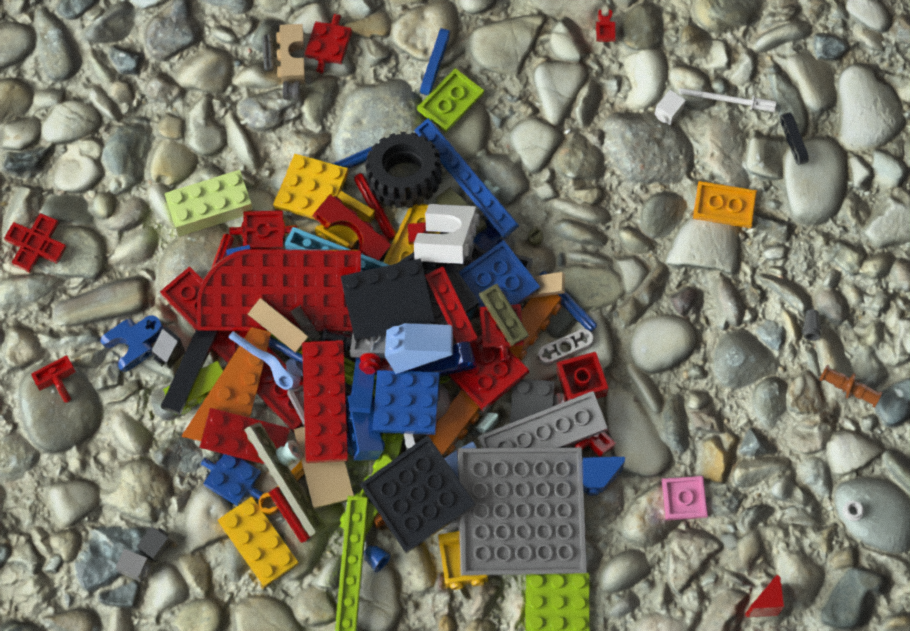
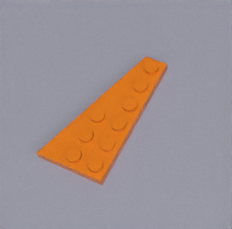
M251 327L244 340H247L258 349L267 352L271 333ZM240 345L181 437L201 442L209 408L250 418L264 360L254 356Z

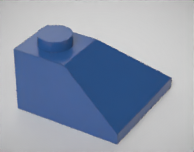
M625 457L583 458V493H587L589 496L603 493L622 473Z

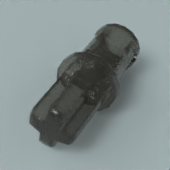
M299 305L290 311L299 324V329H302L309 336L308 340L310 342H318L321 336L312 324L313 320L308 318L302 306Z

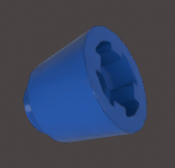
M370 545L364 551V560L374 572L382 570L391 557L388 552L376 545Z

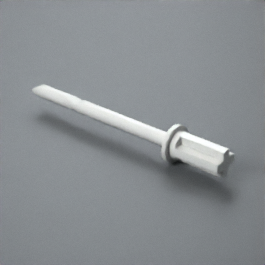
M679 88V94L750 105L751 111L752 109L775 112L776 101L755 98V95H753L752 100Z

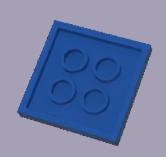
M504 240L459 271L461 277L480 302V305H478L479 309L480 307H486L479 294L495 284H498L510 305L520 304L540 289L539 284Z
M377 370L373 432L436 435L440 374L437 372L409 371L395 374L394 371Z

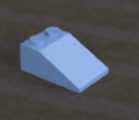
M405 323L386 330L385 357L395 374L453 355L452 325Z

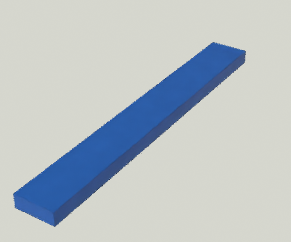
M429 118L414 130L419 137L422 135L435 145L440 155L441 164L504 239L519 227V224Z

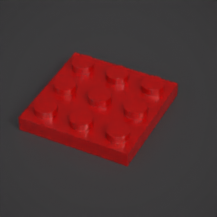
M482 335L443 367V371L483 412L529 374V369L509 349V361H505V354L504 361H500V349H483Z

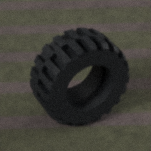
M400 132L397 135L392 133L388 138L383 137L380 139L379 144L375 143L372 146V151L368 152L365 167L370 190L380 202L385 201L386 205L391 207L395 205L396 208H402V206L412 208L415 204H418V206L423 204L425 199H431L433 193L438 191L442 181L441 160L438 149L435 148L431 141H428V138L422 135L419 137L417 133L413 132L411 134ZM400 163H413L421 167L415 174L408 177H394L387 173L393 166Z

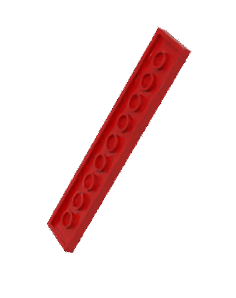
M189 266L160 291V294L196 331L197 297L203 279ZM219 331L212 348L228 364L240 345L229 338L233 331ZM249 331L234 332L240 335V337L245 338ZM268 347L267 352L275 356L287 370L285 363ZM264 361L256 394L294 433V429L300 428L303 423L287 394L288 390L276 384L270 366Z

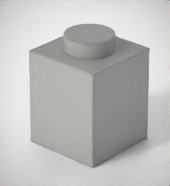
M124 549L115 568L119 573L142 582L143 577L148 576L151 566L148 558Z

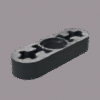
M792 113L781 114L780 124L796 164L808 163V152Z

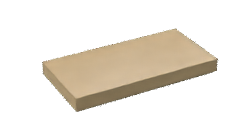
M305 427L294 429L297 444L302 451L301 461L313 508L317 509L347 501V496H354L345 461L306 463Z

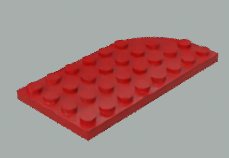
M245 249L234 252L216 263L207 273L200 286L197 297V330L249 331L252 327L268 331L248 315L258 300L262 298L302 331H322L324 327H327L330 331H353L341 276L361 272V250Z

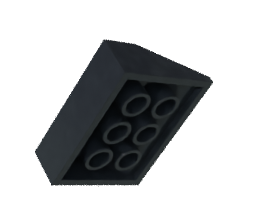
M421 258L341 276L355 341L386 334L387 329L405 323H435Z

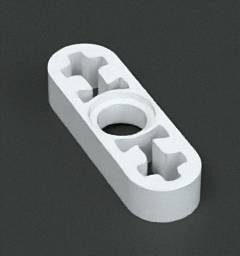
M587 329L578 330L541 347L538 359L541 364L546 366L559 362L588 349L592 345L593 335ZM582 335L584 338L588 337L587 343H584V341H577L580 340V336ZM562 343H569L571 350L563 352L560 349V345ZM547 351L548 354H551V359L543 358L544 352Z

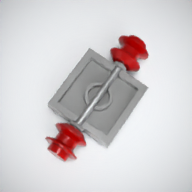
M386 334L356 341L354 335H352L350 354L351 357L360 358L359 369L364 373H376L380 368V358H386Z

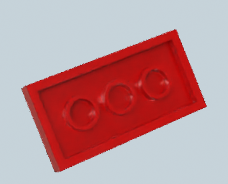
M209 408L199 448L265 465L264 461L259 458L254 445L248 440L244 430L255 423L261 422L278 449L281 446H285L290 428Z

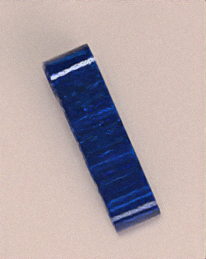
M466 341L453 345V355L406 371L437 372L440 374V377L474 369L477 365L471 342Z

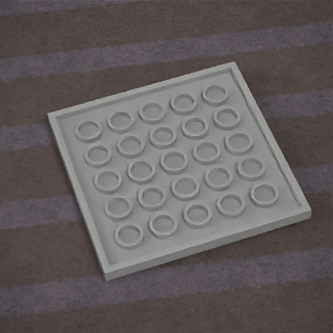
M582 448L457 449L458 479L476 504L459 517L461 576L587 573Z

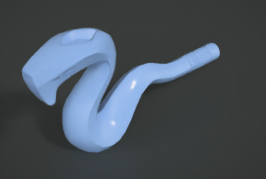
M234 331L230 334L229 338L241 345V347L254 356L264 360L270 366L274 380L279 387L285 390H293L299 386L301 375L303 376V364L293 358L289 359L286 363V370L272 354L258 349Z

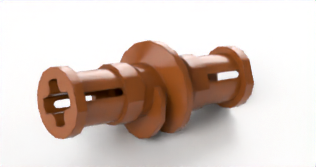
M826 365L819 379L820 381L825 380L833 384L838 389H842L843 393L846 391L847 399L854 395L856 398L872 404L873 408L876 407L883 393L860 383L859 379L856 381L855 373L848 377L830 368L829 365Z

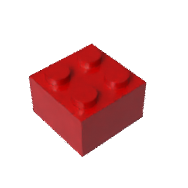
M596 351L557 362L556 372L566 401L594 391L596 399L607 396L609 388Z

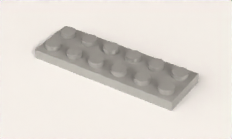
M594 391L479 435L482 448H564L608 431V427Z

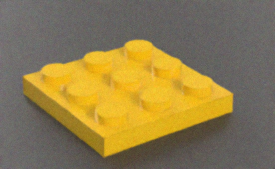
M294 153L273 206L276 209L315 219L312 215L329 194L338 196L342 191L349 170L342 166Z

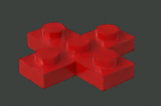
M40 213L31 229L13 222L4 237L6 242L20 247L11 262L12 265L31 273L39 257L58 264L67 248L65 244L51 238L59 224L58 220Z

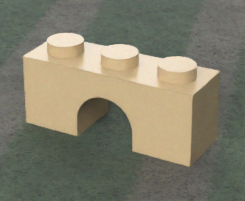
M303 24L280 25V32H276L277 44H280V49H277V60L281 61V66H277L278 78L282 79V84L284 81H289L290 83L300 81V84H306L304 58H294L291 56L296 50H305Z

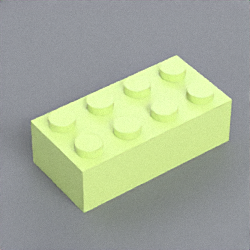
M240 170L164 193L178 237L243 217V211H253Z

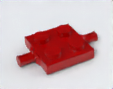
M335 13L331 23L317 21L314 23L305 51V57L318 61L316 68L318 73L324 72L326 64L336 63L342 65L352 35V29L339 25L342 17L340 14Z
M283 210L243 211L241 227H229V234L242 235L243 246L250 245V249H283L285 234H290L292 228H297V225L285 226Z
M521 304L511 305L522 323ZM480 307L483 349H500V361H504V354L505 361H509L508 349L511 346L487 307ZM524 340L520 341L512 347L524 346Z

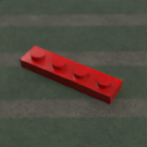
M444 267L426 274L425 277L448 325L453 327V336L459 348L477 341L478 338Z

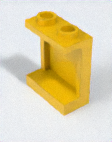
M342 191L338 194L337 197L342 200L346 208L354 210L363 222L372 223L375 219L373 209ZM321 224V226L317 225L315 228L316 236L350 250H353L359 241L355 232L346 226L337 225L327 229Z
M459 531L438 534L446 588L451 587V590L462 589L463 585L472 584L473 587L484 585V582L488 581V575L461 576Z

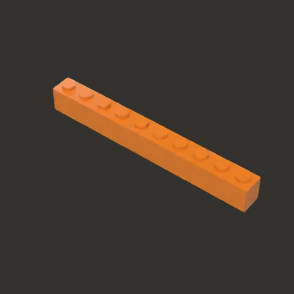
M559 295L531 298L521 311L522 324L529 337L524 339V346L509 348L520 361L527 355V348L530 345L534 346L537 342L539 332L547 329L552 315L556 316L561 310V297ZM462 390L450 404L447 413L436 423V435H427L432 439L444 458L455 451V444L458 440L462 441L468 433L467 428L470 424L474 425L480 417L479 412L481 409Z

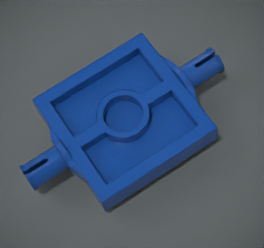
M224 454L216 463L206 457L201 462V465L211 470L203 483L204 486L234 505H240L249 494L258 500L264 494V492L255 488V483L260 477L261 471L244 460Z

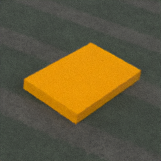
M698 181L693 219L751 228L757 190Z

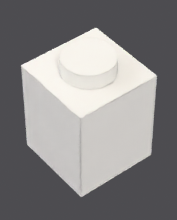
M669 90L656 106L655 115L661 122L671 125L684 109L686 100Z

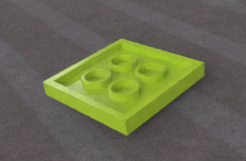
M589 573L526 575L525 631H589Z

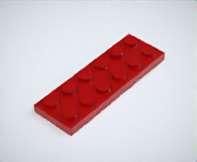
M343 340L302 342L306 463L348 461Z

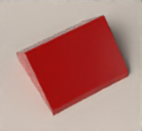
M778 574L751 604L745 616L751 618L779 615L784 608L781 577Z

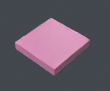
M703 476L662 479L666 521L708 517Z

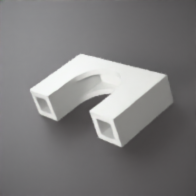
M429 204L425 213L426 231L449 233H418L414 242L415 259L421 258V261L463 264L465 257L469 256L470 246L473 244V236L476 235V226H479L480 216L476 214V207Z

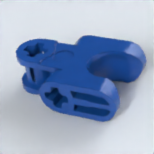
M153 315L145 317L137 324L132 319H126L101 337V344L106 348H113L115 345L122 343L129 345L127 353L120 358L118 363L119 369L122 372H128L153 354L151 344L157 341L163 326L159 318Z

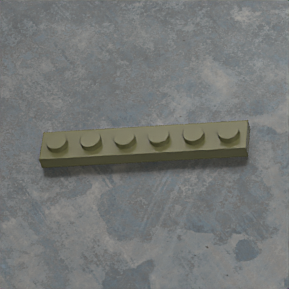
M261 422L246 428L244 431L247 434L248 440L254 445L259 458L264 461L271 477L275 479L281 493L291 505L292 511L301 521L303 529L309 536L324 529L323 522L289 467L284 466L278 460L276 455L277 448Z

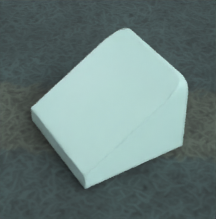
M485 413L474 428L481 434L490 432L498 423V415L496 413Z

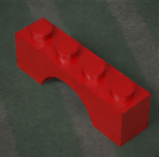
M329 194L312 215L313 218L327 229L341 225L353 230L359 239L361 254L378 261L391 246L389 240L384 235L375 232L373 226L366 221L363 222L354 210L346 208L342 200L337 196Z

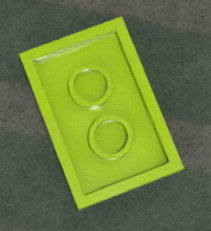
M454 68L418 105L417 111L447 133L484 95V90Z

